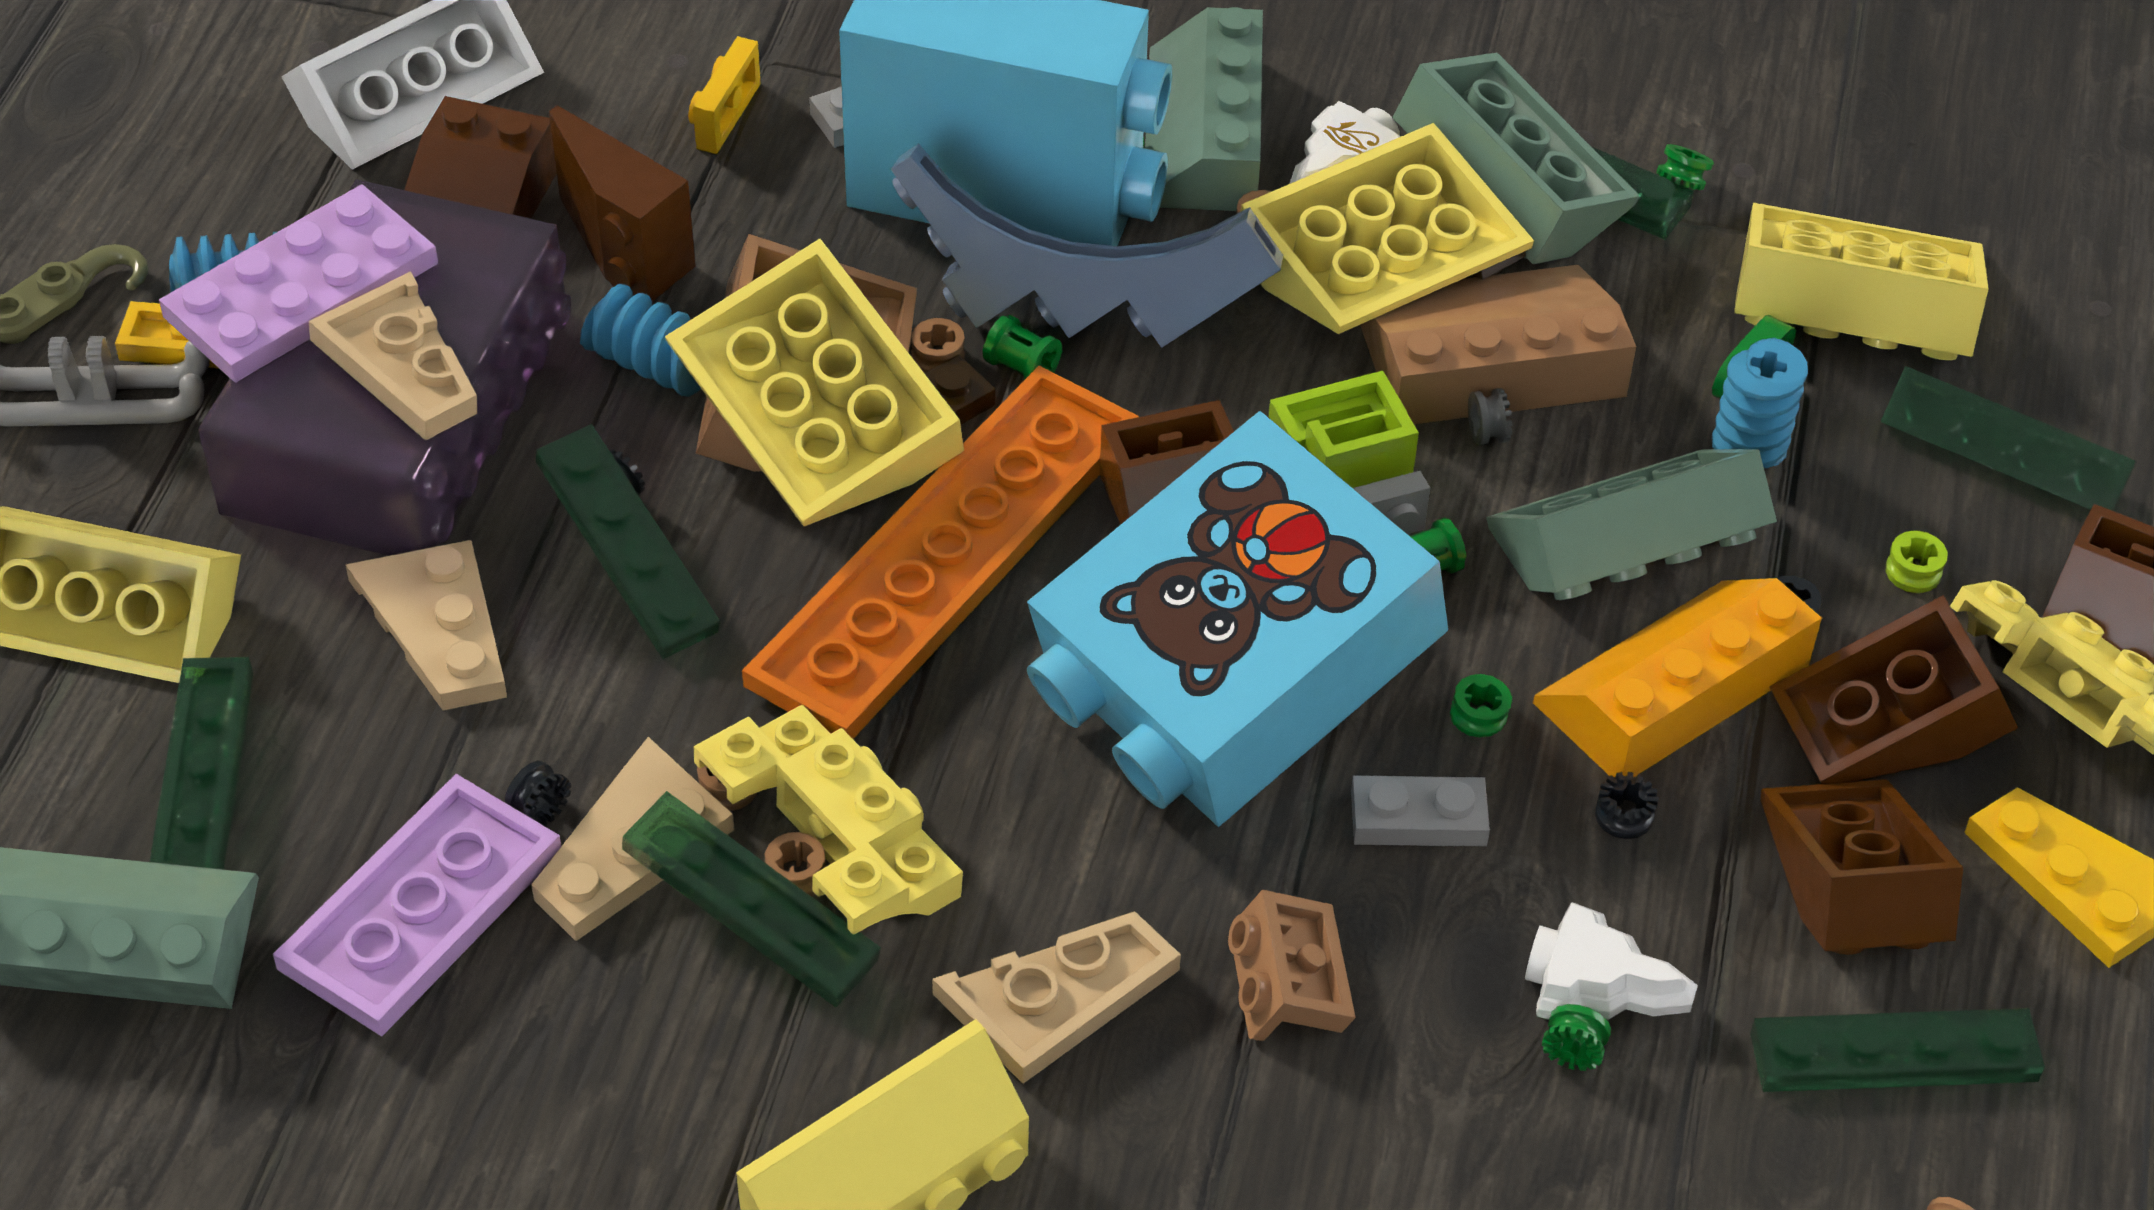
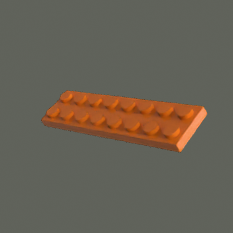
M1038 366L963 443L964 451L940 466L742 670L743 687L787 712L800 705H804L830 734L842 728L854 739L1100 475L1101 425L1139 416Z

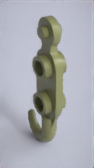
M111 244L92 249L78 259L67 263L50 262L43 265L36 273L0 295V342L7 344L22 342L34 331L64 311L73 308L83 297L86 288L94 277L110 266L117 264L130 266L133 269V274L126 282V288L130 291L137 289L144 283L148 275L147 260L141 252L130 246Z

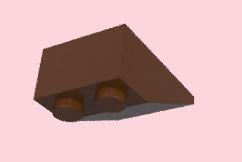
M448 96L443 98L422 134L397 211L399 216L436 246L438 264L429 270L490 284L496 283L557 174L550 118Z
M556 105L549 111L560 199L604 278L613 287L617 284L630 286L633 296L637 293L647 294L653 302L696 267L688 180Z
M1944 595L1770 686L1775 699L1822 784L1853 782L1960 759L2018 729L2000 688Z
M1887 779L1761 789L1760 801L1800 918L1824 951L1852 955L1862 952L1865 948L1898 946L1905 949H1921L1927 947L1930 943L1956 941L1964 867Z

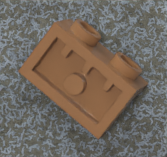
M1261 890L1247 908L1233 920L1228 936V945L1231 953L1234 954L1240 987L1239 1005L1244 1011L1249 1038L1264 1041L1282 1021L1342 1033L1356 1017L1333 905Z

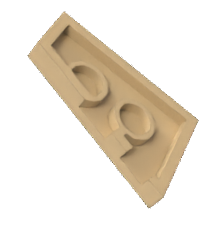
M411 271L309 321L310 341L423 439L428 440L477 414V394L453 349L446 346L437 330V319L430 306H424L418 294V284Z
M471 540L345 564L349 582L359 595H364L374 609L377 621L385 632L390 631L405 652L406 661L443 711L507 698L503 672Z
M647 737L531 884L534 901L577 941L734 831L733 814L653 740Z
M1134 911L1059 936L1056 946L1020 958L1014 951L991 959L990 968L960 978L956 971L933 978V995L964 1026L977 1019L985 1028L1002 1064L1024 1084L1180 970L1181 954Z

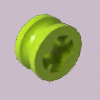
M1904 532L1898 535L1892 542L1890 556L1886 562V574L1896 587L1906 592H1929L1936 588L1941 581L1943 568L1947 562V549L1937 537L1927 532ZM1913 559L1921 560L1920 564H1913Z

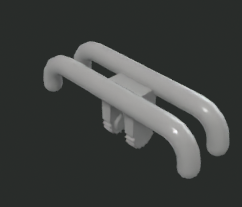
M90 336L86 347V360L89 366H77L67 338L51 337L50 342H48V363L50 367H5L0 365V390L13 392L56 391L59 400L49 402H0V426L158 424L182 421L198 411L204 401V383L201 377L209 367V359L188 341L184 347L185 359L180 363L114 365L106 337ZM179 387L180 390L178 396L169 399L115 400L117 389Z

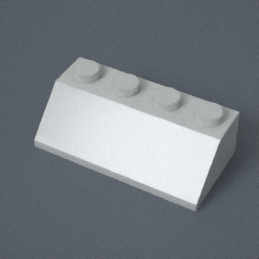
M432 0L297 66L281 77L308 127L351 169H354L422 135L445 96L483 104L544 73L507 0Z

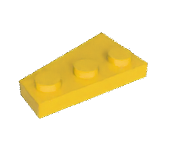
M2018 787L1969 818L1965 834L2108 968L2154 938V859Z

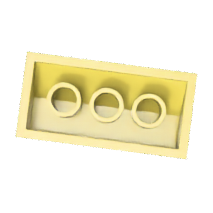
M5 506L0 507V646L189 686L196 685L231 618L241 555Z
M977 1019L973 1020L736 1172L740 1210H958L967 1199V1196L991 1180L1001 1181L1012 1175L1021 1166L1025 1157L1028 1156L1029 1116L985 1028Z

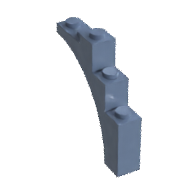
M919 143L899 156L891 168V171L896 176L892 182L902 201L911 209L919 208L931 225L927 228V231L935 247L945 257L952 255L955 258L956 262L949 266L942 279L946 286L943 288V293L952 310L961 318L968 316L976 328L1035 290L1038 294L1035 298V303L1043 318L1053 328L1060 325L1068 338L1128 300L1131 305L1127 307V312L1135 327L1144 337L1152 334L1162 348L1281 270L1283 254L1250 207L1209 229L1166 242L1127 246L1078 243L1027 229L986 208L949 179Z

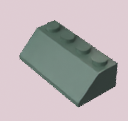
M1207 7L1150 47L1149 60L1172 65L1171 93L1163 125L1157 135L1146 133L1145 149L1164 152L1168 156L1166 183L1159 208L1236 211L1238 200L1244 194L1258 191L1261 151L1263 10L1242 9L1238 7Z
M1497 52L1420 64L1392 117L1407 134L1432 123L1440 129L1534 240L1531 249L1526 250V256L1524 257L1532 264L1572 257L1631 209L1640 197Z
M1702 449L1486 517L1489 530L1530 591L1552 592L1555 600H1565L1587 594L1592 591L1591 581L1609 576L1611 582H1621L1647 574L1645 564L1664 558L1665 564H1677L1702 556L1700 546L1718 540L1720 547L1749 542L1757 538L1756 528L1777 522L1759 449Z
M0 847V985L232 1009L259 877L256 873Z

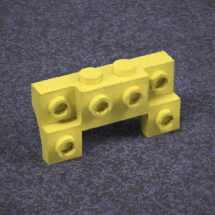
M1992 580L1991 582L1961 587L1950 607L1956 612L1967 611L1969 620L1967 632L1976 637L1987 634L2013 653V656L2002 671L2004 674L2106 748L2133 740L2154 755L2153 663L2134 651L2127 649L2120 651L2102 638L2104 634L2103 629L2093 620L2082 614L2070 612L2069 614L2062 613L2040 618L2037 612L2025 603L2026 599L2020 592L2003 582Z
M804 705L796 707L760 728L748 716L694 746V763L699 769L704 766L709 768L727 788V799L732 804L762 790L777 787V807L801 833L809 834L820 841L825 851V859L830 863L827 867L813 874L812 891L818 897L825 894L847 918V929L853 935L875 923L902 914L929 916L961 897L963 871L922 830L924 813L916 796L909 789H900L883 771L878 758L871 749L866 746L860 747L842 728L830 734Z

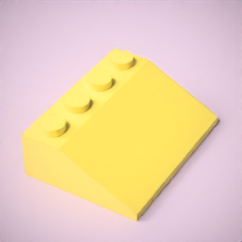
M1434 123L1248 201L1241 206V211L1249 207L1252 209L1283 254L1281 270L1260 283L1262 287L1337 334L1529 250L1534 242L1532 237Z
M1753 203L1734 313L1745 315V320L1753 325H1756L1765 315H1770L1785 323L1804 326V332L1821 338H1837L1839 333L1863 337V343L1880 349H1896L1899 343L1920 347L1924 355L1940 360H1956L1957 355L1972 357L1989 289L1983 245L1975 242Z
M821 239L813 242L665 336L669 346L803 526L912 485L964 451L960 419Z

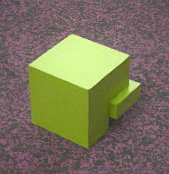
M1384 371L1270 400L1269 418L1350 487L1355 488L1414 472L1419 432Z

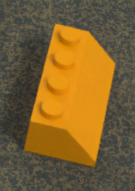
M1777 578L1721 581L1535 694L1533 704L1609 776L1616 777V773L1622 772L1623 776H1627L1628 772H1632L1633 777L1770 692V686L1808 667L1822 617Z

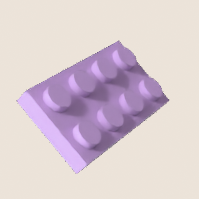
M361 184L160 298L159 303L163 318L236 383L310 340V320L410 271L415 278L437 265L436 246Z
M455 774L273 953L276 968L378 1035L383 1036L538 877L561 848L560 835L458 774Z

